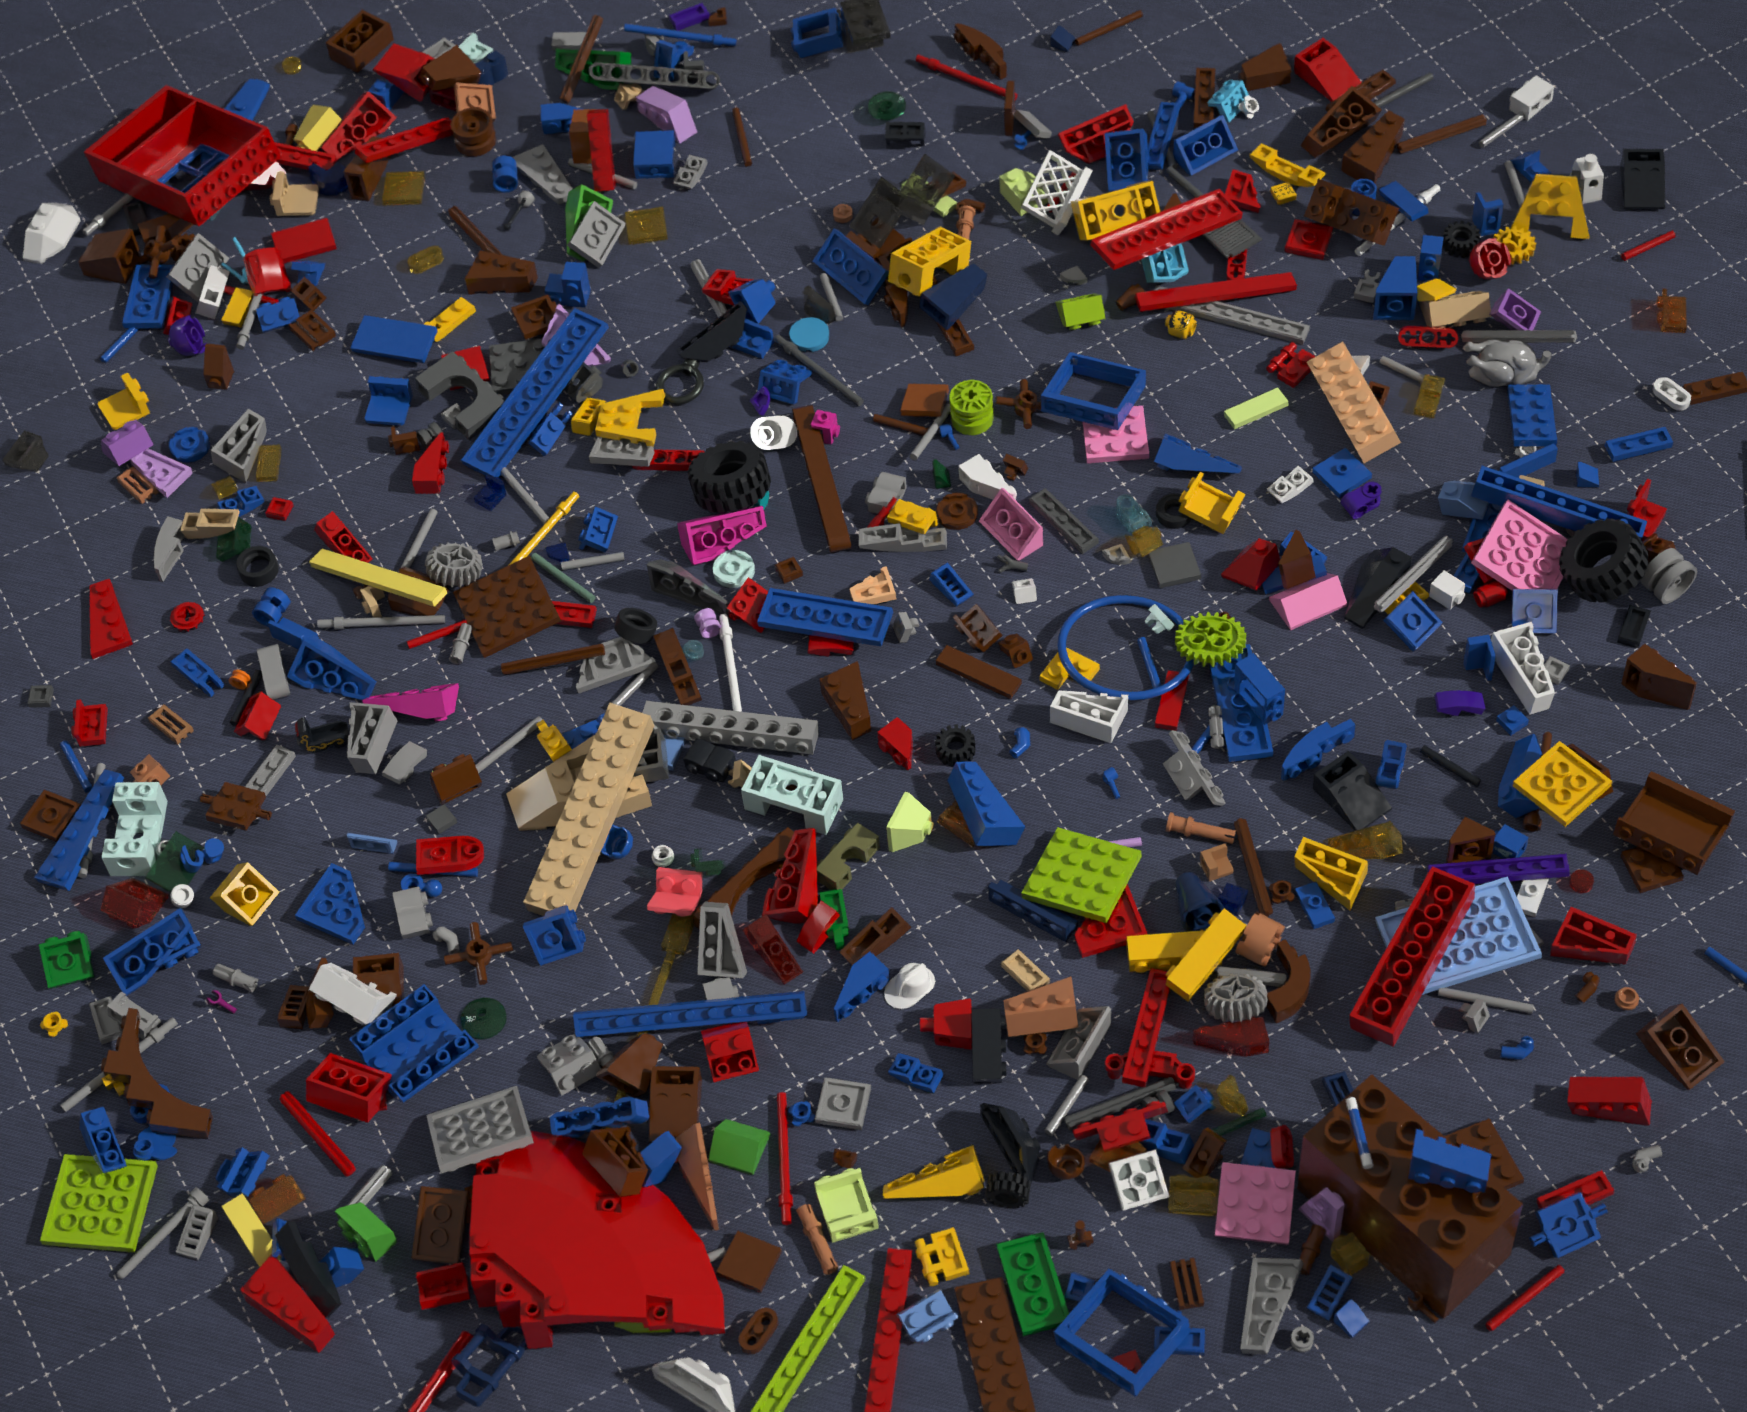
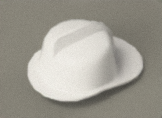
M786 416L762 417L752 424L750 435L754 444L761 449H781L789 447L795 442L797 427Z
M908 963L904 965L899 973L886 985L884 991L885 1000L896 1009H906L913 1006L933 989L935 984L933 973L923 963Z

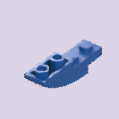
M1349 719L1331 728L1328 722H1325L1305 735L1286 757L1282 765L1281 779L1285 781L1289 778H1295L1301 772L1317 767L1322 761V753H1328L1334 747L1351 741L1355 734L1356 725Z

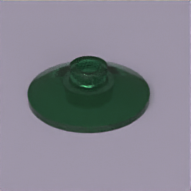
M890 91L880 92L874 95L868 102L869 113L879 120L896 119L906 109L905 99L900 94Z
M479 998L470 1002L462 1011L461 1026L472 1038L488 1039L501 1032L506 1024L507 1014L504 1006L499 1001L493 998Z

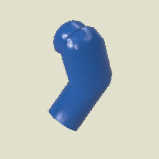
M1024 727L1017 728L1014 731V735H1017V744L1009 750L1011 756L1016 759L1031 745L1030 733Z

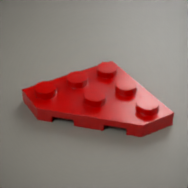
M1128 884L1107 923L1085 917L1081 927L1077 929L1074 936L1082 958L1127 945V936L1148 935Z

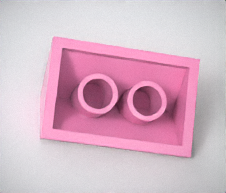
M1001 488L979 522L1016 560L1020 561L1043 546V527L1004 488Z
M1329 573L1269 597L1270 602L1290 630L1347 606L1338 575Z

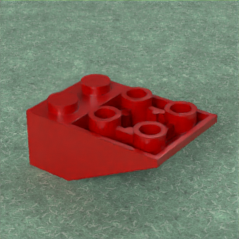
M1325 38L1318 40L1295 55L1294 73L1331 102L1344 95L1351 86L1356 87L1362 83L1339 50Z
M393 43L374 67L373 71L421 102L430 88L422 82L420 78L421 71L434 58L428 54Z

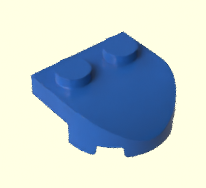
M241 1147L235 1150L236 1156L232 1160L225 1159L216 1175V1180L219 1182L217 1187L232 1198L242 1193L245 1197H248L254 1191L255 1183L259 1175L265 1170L266 1162L269 1158V1155L264 1151L249 1152Z

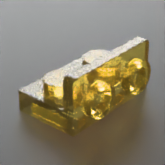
M1183 1174L1170 1176L1168 1213L1217 1216L1219 1180L1213 1179L1210 1176H1201L1200 1178L1188 1177Z

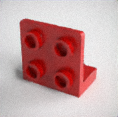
M1647 479L1644 485H1639L1635 494L1636 499H1631L1627 507L1628 515L1647 521L1641 541H1644L1656 532L1667 511V508L1647 501L1652 481L1650 479Z

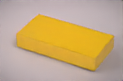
M235 288L221 320L223 324L242 327L254 296L251 290Z

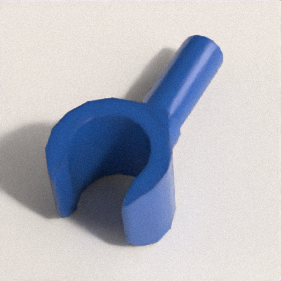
M1027 130L1021 136L1017 134L1015 136V141L1017 142L1014 143V146L1020 150L1024 149L1027 145L1026 138L1032 132Z
M940 425L939 432L941 438L948 436L955 450H958L960 447L954 439L951 425Z
M1110 767L1104 771L1103 781L1109 784L1115 799H1118L1120 795L1114 782L1118 778V774L1113 767Z

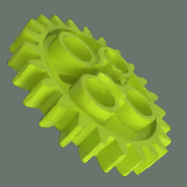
M1207 612L1206 616L1198 613V618L1190 616V621L1183 620V625H1178L1175 645L1177 646V651H1180V656H1186V661L1194 659L1195 665L1202 662L1203 667L1207 663L1214 667L1217 662L1222 666L1223 661L1231 663V657L1238 659V654L1243 653V648H1246L1245 628L1241 627L1240 621L1235 622L1234 617L1227 619V614L1220 617L1218 612L1214 616H1211L1210 612Z

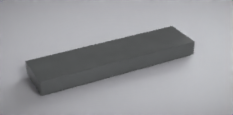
M1046 488L1029 498V503L1081 554L1099 544V539Z

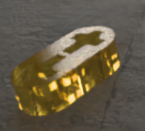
M430 246L410 256L407 261L409 270L412 273L419 274L440 264L444 259L442 249L438 246Z

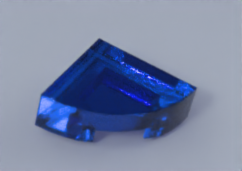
M565 542L545 547L549 558L560 561V563L570 561Z

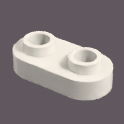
M1665 377L1658 378L1654 382V395L1675 410H1685L1689 407L1691 395L1681 386Z

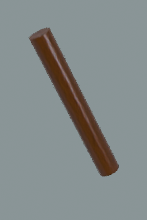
M875 414L873 417V422L923 436L929 429Z

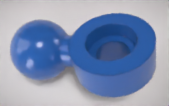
M408 874L401 880L402 890L409 889L412 886H419L421 892L425 891L429 897H437L442 892V884L435 879L423 883V879L419 875Z

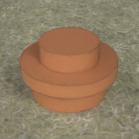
M1624 987L1617 991L1615 1003L1623 1010H1633L1639 1003V996L1634 989Z

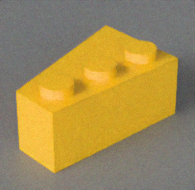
M1303 837L1294 856L1295 867L1313 882H1317L1319 887L1348 910H1351L1368 872V861Z

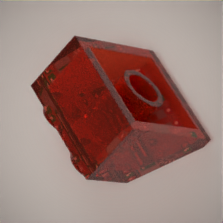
M131 878L106 886L100 911L107 913L112 919H120L126 922L129 927L139 928L153 920L167 901L169 894Z

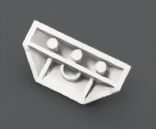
M60 203L41 204L25 232L24 261L42 264L46 261L45 259L54 256L66 247L81 221L73 206Z
M688 1357L654 1364L652 1367L655 1379L705 1411L735 1412L730 1380L721 1373L715 1374L710 1371L709 1366L703 1361L697 1360L696 1362Z

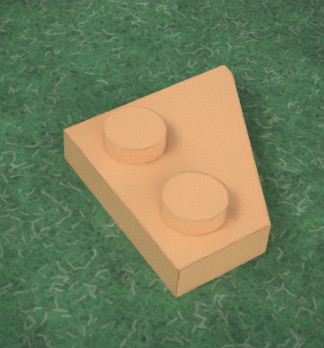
M887 566L881 568V573L877 576L872 577L870 575L863 582L851 587L850 595L852 601L874 605L895 600L896 593Z

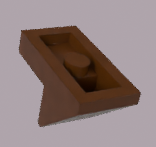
M1208 1127L1203 1129L1183 1169L1201 1182H1204L1223 1159V1155L1220 1153L1227 1140Z

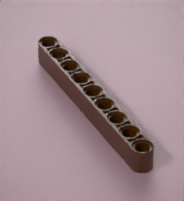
M813 405L793 408L794 423L797 427V434L830 553L851 549L849 533L819 429L811 427V422L815 415Z

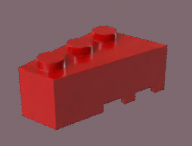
M1570 907L1552 944L1550 956L1626 965L1635 946L1637 934Z
M1570 1077L1567 1103L1572 1114L1650 1126L1652 1100L1643 1077Z

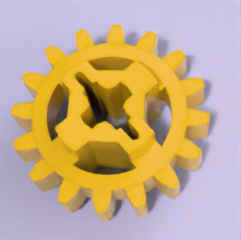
M1507 226L1505 231L1499 229L1498 234H1494L1493 238L1498 239L1496 241L1507 246L1510 252L1511 265L1514 264V261H1517L1519 264H1522V260L1529 261V256L1533 257L1536 248L1535 237H1530V231L1525 233L1523 227L1517 230L1516 226L1513 229Z

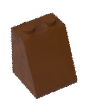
M124 229L95 234L91 242L88 243L86 251L79 259V266L83 275L126 284L137 265L136 259L142 256L133 230Z

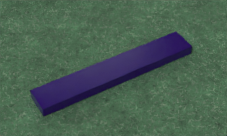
M1567 854L1427 865L1428 873L1433 866L1474 884L1488 883L1504 877H1508L1509 881L1570 876Z

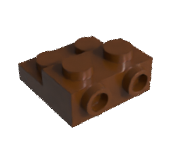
M549 295L511 307L512 314L525 340L541 334L545 335L548 325L557 307L556 302L551 301Z

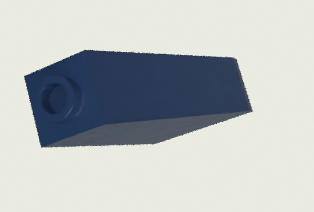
M973 263L922 292L919 307L943 328L948 330L985 289L987 274Z

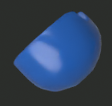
M612 824L601 853L611 859H621L627 856L633 847V836L630 831L624 827Z

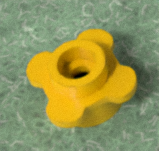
M52 1012L44 1017L40 1026L48 1031L50 1037H55L61 1029L68 1026V1021L62 1019L59 1012Z

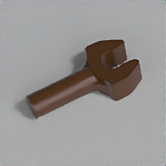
M1078 1220L1075 1223V1233L1067 1236L1069 1246L1073 1250L1077 1249L1079 1243L1084 1242L1086 1247L1093 1243L1091 1231H1085L1084 1221Z

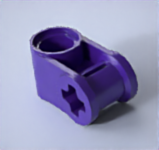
M1368 482L1356 490L1345 494L1340 504L1353 519H1358L1380 505L1382 488L1376 482Z

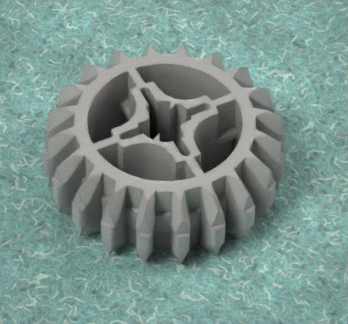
M447 542L446 545L439 544L438 547L434 546L432 550L428 551L427 559H425L426 571L430 579L435 580L436 584L442 583L443 586L450 585L451 587L458 586L461 588L462 585L469 586V583L479 579L483 566L481 555L478 554L477 550L472 549V546L466 547L464 543L460 545L456 542L454 544Z
M1240 973L1237 975L1230 974L1226 977L1221 976L1220 979H1213V983L1207 984L1205 989L1204 1005L1206 1010L1215 1019H1222V1022L1230 1020L1233 1023L1234 1021L1242 1022L1244 1019L1251 1020V1017H1258L1259 1013L1264 1012V1008L1267 1007V989L1263 985L1262 980H1257L1256 976L1250 977L1249 974L1240 975Z

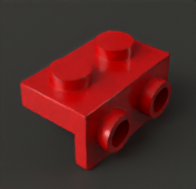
M81 699L76 700V708H73L75 726H72L71 732L73 739L76 738L80 747L106 744L108 713L106 704L84 706Z
M463 1262L416 1273L422 1310L470 1299L469 1281Z

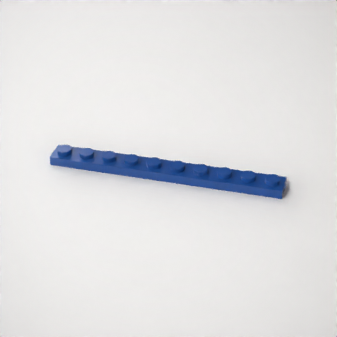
M805 991L581 1011L574 1012L573 1020L576 1037L801 1017L807 1016Z

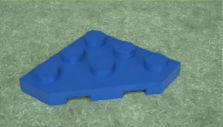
M331 863L299 908L295 917L300 922L354 945L365 929V924L353 878L349 870Z

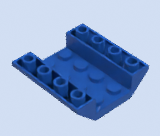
M425 984L349 1038L351 1044L367 1066L392 1074L387 1091L393 1098L402 1103L479 1048V1045L466 1030L461 1031L441 1009L438 999Z

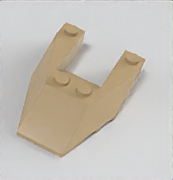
M595 735L506 793L519 831L541 830L557 825ZM642 774L632 778L615 818L652 806L649 790Z

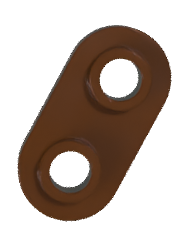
M765 1307L757 1310L740 1333L739 1343L745 1353L756 1354L760 1352L777 1329L778 1317L773 1309ZM763 1321H770L769 1325H762ZM750 1340L756 1341L754 1345L748 1344Z

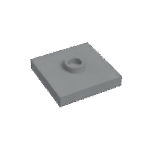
M824 1077L815 1123L862 1130L871 1084Z

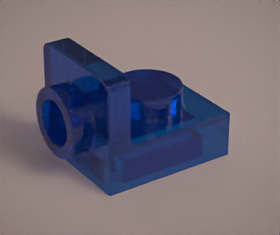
M487 474L485 476L487 484L476 494L474 501L492 511L506 496L504 482L500 478Z
M1226 883L1222 894H1219L1217 898L1228 912L1239 916L1248 896V890Z

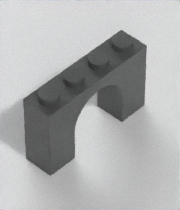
M453 351L415 378L416 389L429 402L445 390L455 386L469 388L476 394L475 401L455 416L456 428L468 440L485 429L505 402L501 394H496L492 386L487 381L484 382L474 368L471 369L464 358L457 356Z

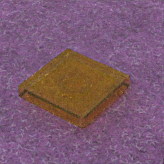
M424 171L386 172L382 199L383 205L422 204L425 181Z
M663 207L625 212L629 245L668 240Z

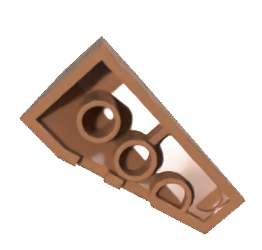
M696 1123L675 1138L682 1147L675 1163H679L682 1175L714 1231L719 1230L706 1147L701 1124Z

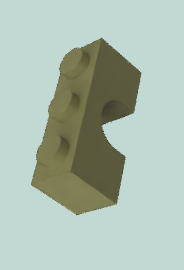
M859 823L853 828H849L844 838L838 844L833 845L826 858L821 859L817 863V881L830 890L843 889L852 879L851 868L845 862L848 859L857 858L867 863L880 849L879 836Z

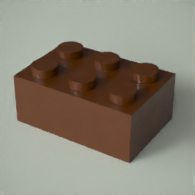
M361 10L326 42V46L331 60L359 73L394 38L390 23Z

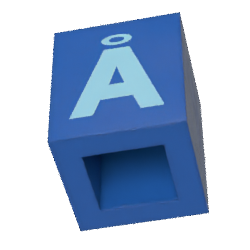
M1504 824L1500 831H1495L1492 853L1502 859L1519 858L1526 850L1529 837Z

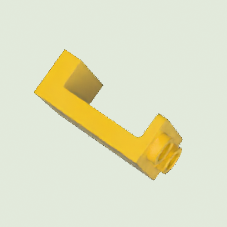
M1200 472L1196 478H1191L1187 486L1188 492L1183 491L1178 501L1181 503L1179 512L1224 534L1239 510L1245 494L1238 490L1236 495L1232 497L1203 482L1202 477L1204 473Z

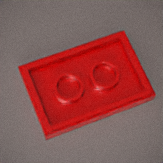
M328 218L271 233L275 248L281 250L284 264L337 249Z

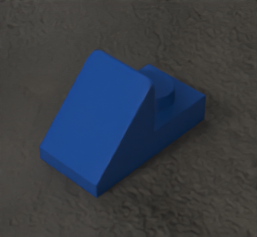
M1540 150L1525 152L1511 160L1513 166L1531 183L1536 174L1551 175V172L1539 162Z
M292 261L291 269L298 270V283L305 277L316 286L325 268V263Z

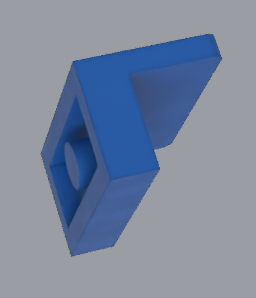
M1478 192L1475 195L1473 223L1479 229L1480 236L1497 233L1501 225L1504 204L1501 199L1485 202L1481 193Z
M284 617L279 623L272 620L267 623L273 638L298 650L303 640L313 636L319 638L316 632Z
M1483 635L1467 638L1463 662L1465 670L1483 668L1486 680L1491 681L1496 655L1490 636Z

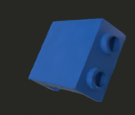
M674 130L635 133L633 166L636 179L674 177L673 155L676 144Z

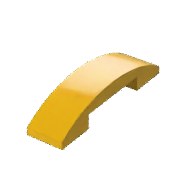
M1262 143L1250 154V158L1266 172L1292 185L1314 187L1318 178L1322 179L1325 176L1324 171L1311 165L1307 168H1302L1278 157L1277 150Z

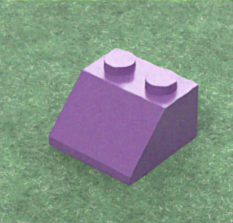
M1508 288L1494 303L1489 315L1510 330H1533L1541 311Z
M136 419L125 423L119 430L108 433L101 440L103 453L118 466L153 446L145 427Z

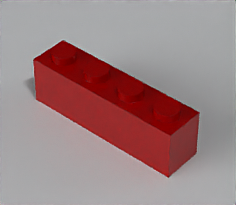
M608 109L589 110L587 112L594 191L614 190L616 184Z

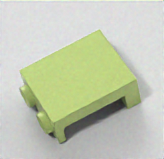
M860 1168L847 1169L841 1174L832 1177L824 1176L814 1182L816 1195L832 1243L879 1229L878 1219L875 1210L872 1208Z

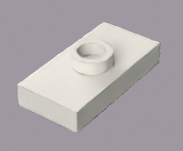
M1549 878L1523 880L1517 899L1524 914L1532 917L1536 916Z

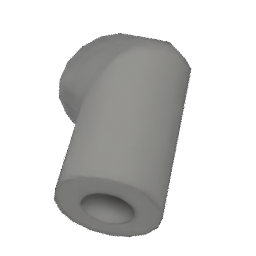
M438 927L433 932L435 941L441 942L444 940L447 943L450 955L460 953L455 933L446 927Z

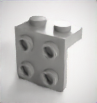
M575 1034L566 1036L561 1042L545 1048L537 1055L538 1061L550 1073L561 1095L592 1079L601 1069L592 1049L580 1037H576Z

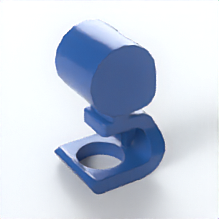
M216 838L207 840L202 851H195V862L191 861L187 848L184 845L180 853L184 869L189 873H195L202 867L204 860L207 864L219 861L222 857L224 844Z

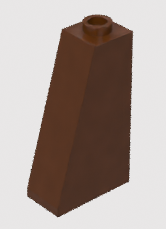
M371 136L367 143L382 139V137ZM357 155L344 170L351 199L370 201L391 155L369 163L364 162Z

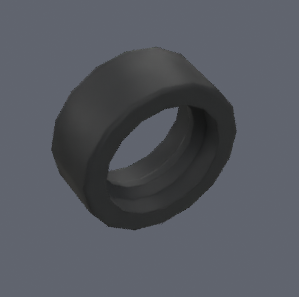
M264 546L250 547L244 550L237 559L239 575L242 581L250 586H264L275 579L279 572V565L273 551ZM256 560H267L270 562L260 572L251 573L246 571L247 566Z
M624 608L618 613L614 629L625 640L645 644L653 639L657 628V621L651 614L641 609Z

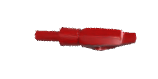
M895 497L890 500L886 507H882L867 528L884 525L885 518L897 501Z

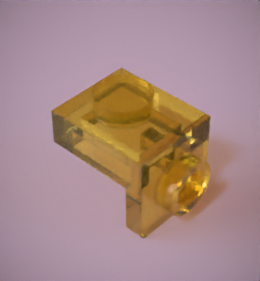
M1229 1075L1225 1081L1220 1083L1216 1092L1220 1104L1230 1113L1235 1112L1243 1117L1248 1111L1244 1095L1238 1092L1239 1089L1235 1077Z

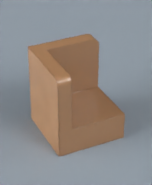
M1226 844L1200 852V865L1209 882L1234 872L1227 857L1228 848Z

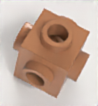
M150 754L130 771L135 778L133 782H159L162 785L170 777L164 767Z

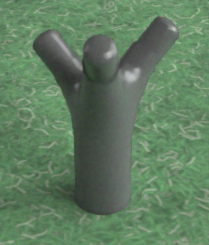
M998 555L997 558L1005 563L998 570L999 573L1008 569L1027 572L1029 563L1013 560L1007 555Z

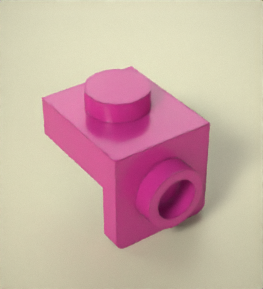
M822 410L816 411L811 427L822 430L824 443L832 445L834 438L838 437L840 432V425L837 424L836 413Z

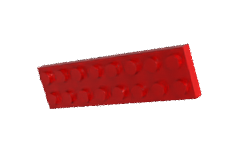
M1217 189L1091 240V246L1113 270H1116L1242 219L1243 212L1220 189Z

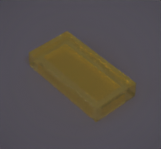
M260 445L256 471L257 482L278 480L282 451L280 445Z

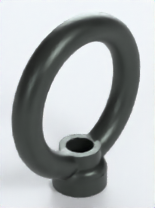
M685 358L682 364L667 368L658 377L656 390L664 389L665 381L675 373L682 372L686 376L693 375L696 380L694 389L687 395L674 397L665 392L664 401L673 405L686 404L693 401L701 393L704 379L698 370L699 364L696 360Z

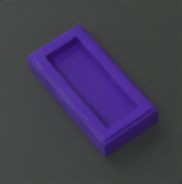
M700 3L670 14L669 20L675 30L679 31L708 20L710 14L704 4Z

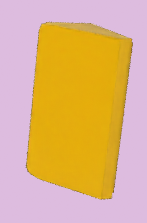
M1435 278L1417 286V300L1419 302L1435 301L1455 293L1456 288Z

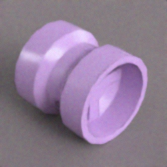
M706 608L696 613L694 620L697 626L700 627V633L704 638H712L719 634L721 625L716 620L714 610Z

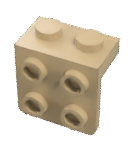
M277 172L276 180H273L272 184L273 194L270 195V203L274 205L276 215L315 214L319 193L318 185H288L285 172Z

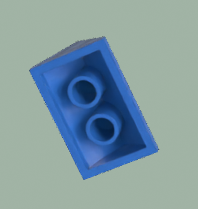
M1223 115L1174 140V159L1190 176L1238 151Z

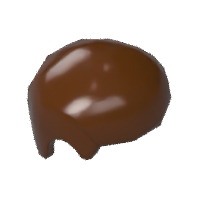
M1068 1144L1063 1148H1057L1054 1145L1047 1153L1048 1168L1053 1176L1060 1180L1076 1178L1085 1168L1083 1154Z

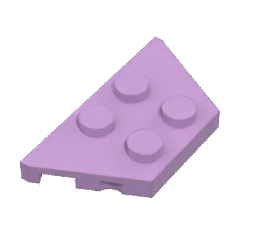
M560 304L557 305L556 312L541 341L544 347H546L569 316V313ZM596 344L584 363L589 367L592 365L598 366L609 363L611 358Z

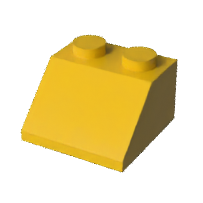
M246 862L237 864L211 895L210 899L227 914L253 926L279 894V891Z

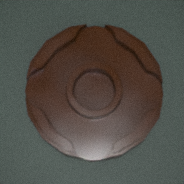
M964 493L948 494L937 504V519L940 524L948 529H965L976 521L978 506L973 498H969Z

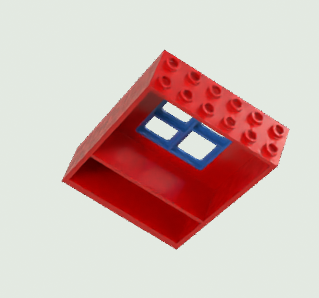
M165 85L84 151L99 182L197 226H201L281 158L268 127L168 85ZM202 152L213 156L198 169L187 165ZM220 161H223V162H222L220 165H218L214 170H212L209 174H207V172H208L211 168H213L217 163H219ZM179 171H184L197 177L181 191L165 184L166 181Z

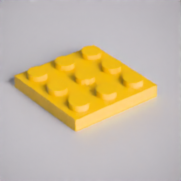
M1561 741L1557 742L1513 781L1514 788L1564 827L1571 823L1612 785V780Z

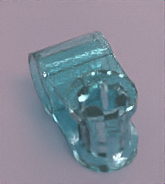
M1123 494L1117 498L1116 517L1131 535H1136L1138 530L1152 525L1149 514L1136 502L1134 497Z

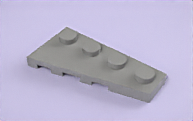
M544 145L512 157L516 160L520 173L530 178L535 186L542 188L543 192L558 205L567 202L568 192L573 188Z
M1253 1258L1240 1348L1242 1353H1268L1303 1266L1301 1259Z

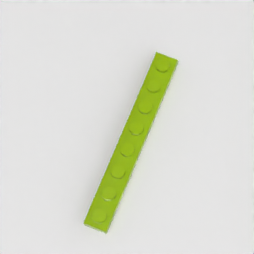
M843 1265L751 1412L784 1411L865 1281L864 1275Z

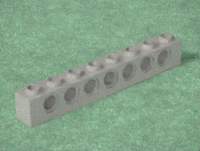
M646 701L642 712L650 715L655 725L651 734L654 733V730L660 728L663 735H667L672 739L684 737L685 740L695 741L697 738L715 744L812 755L814 754L818 739L817 720Z

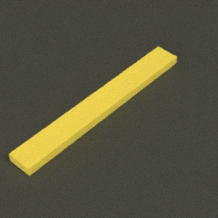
M321 549L309 561L313 568L433 607L447 594L445 587L326 549Z

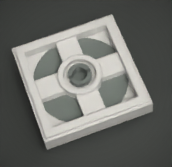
M1156 1150L1108 1163L1122 1211L1169 1197Z

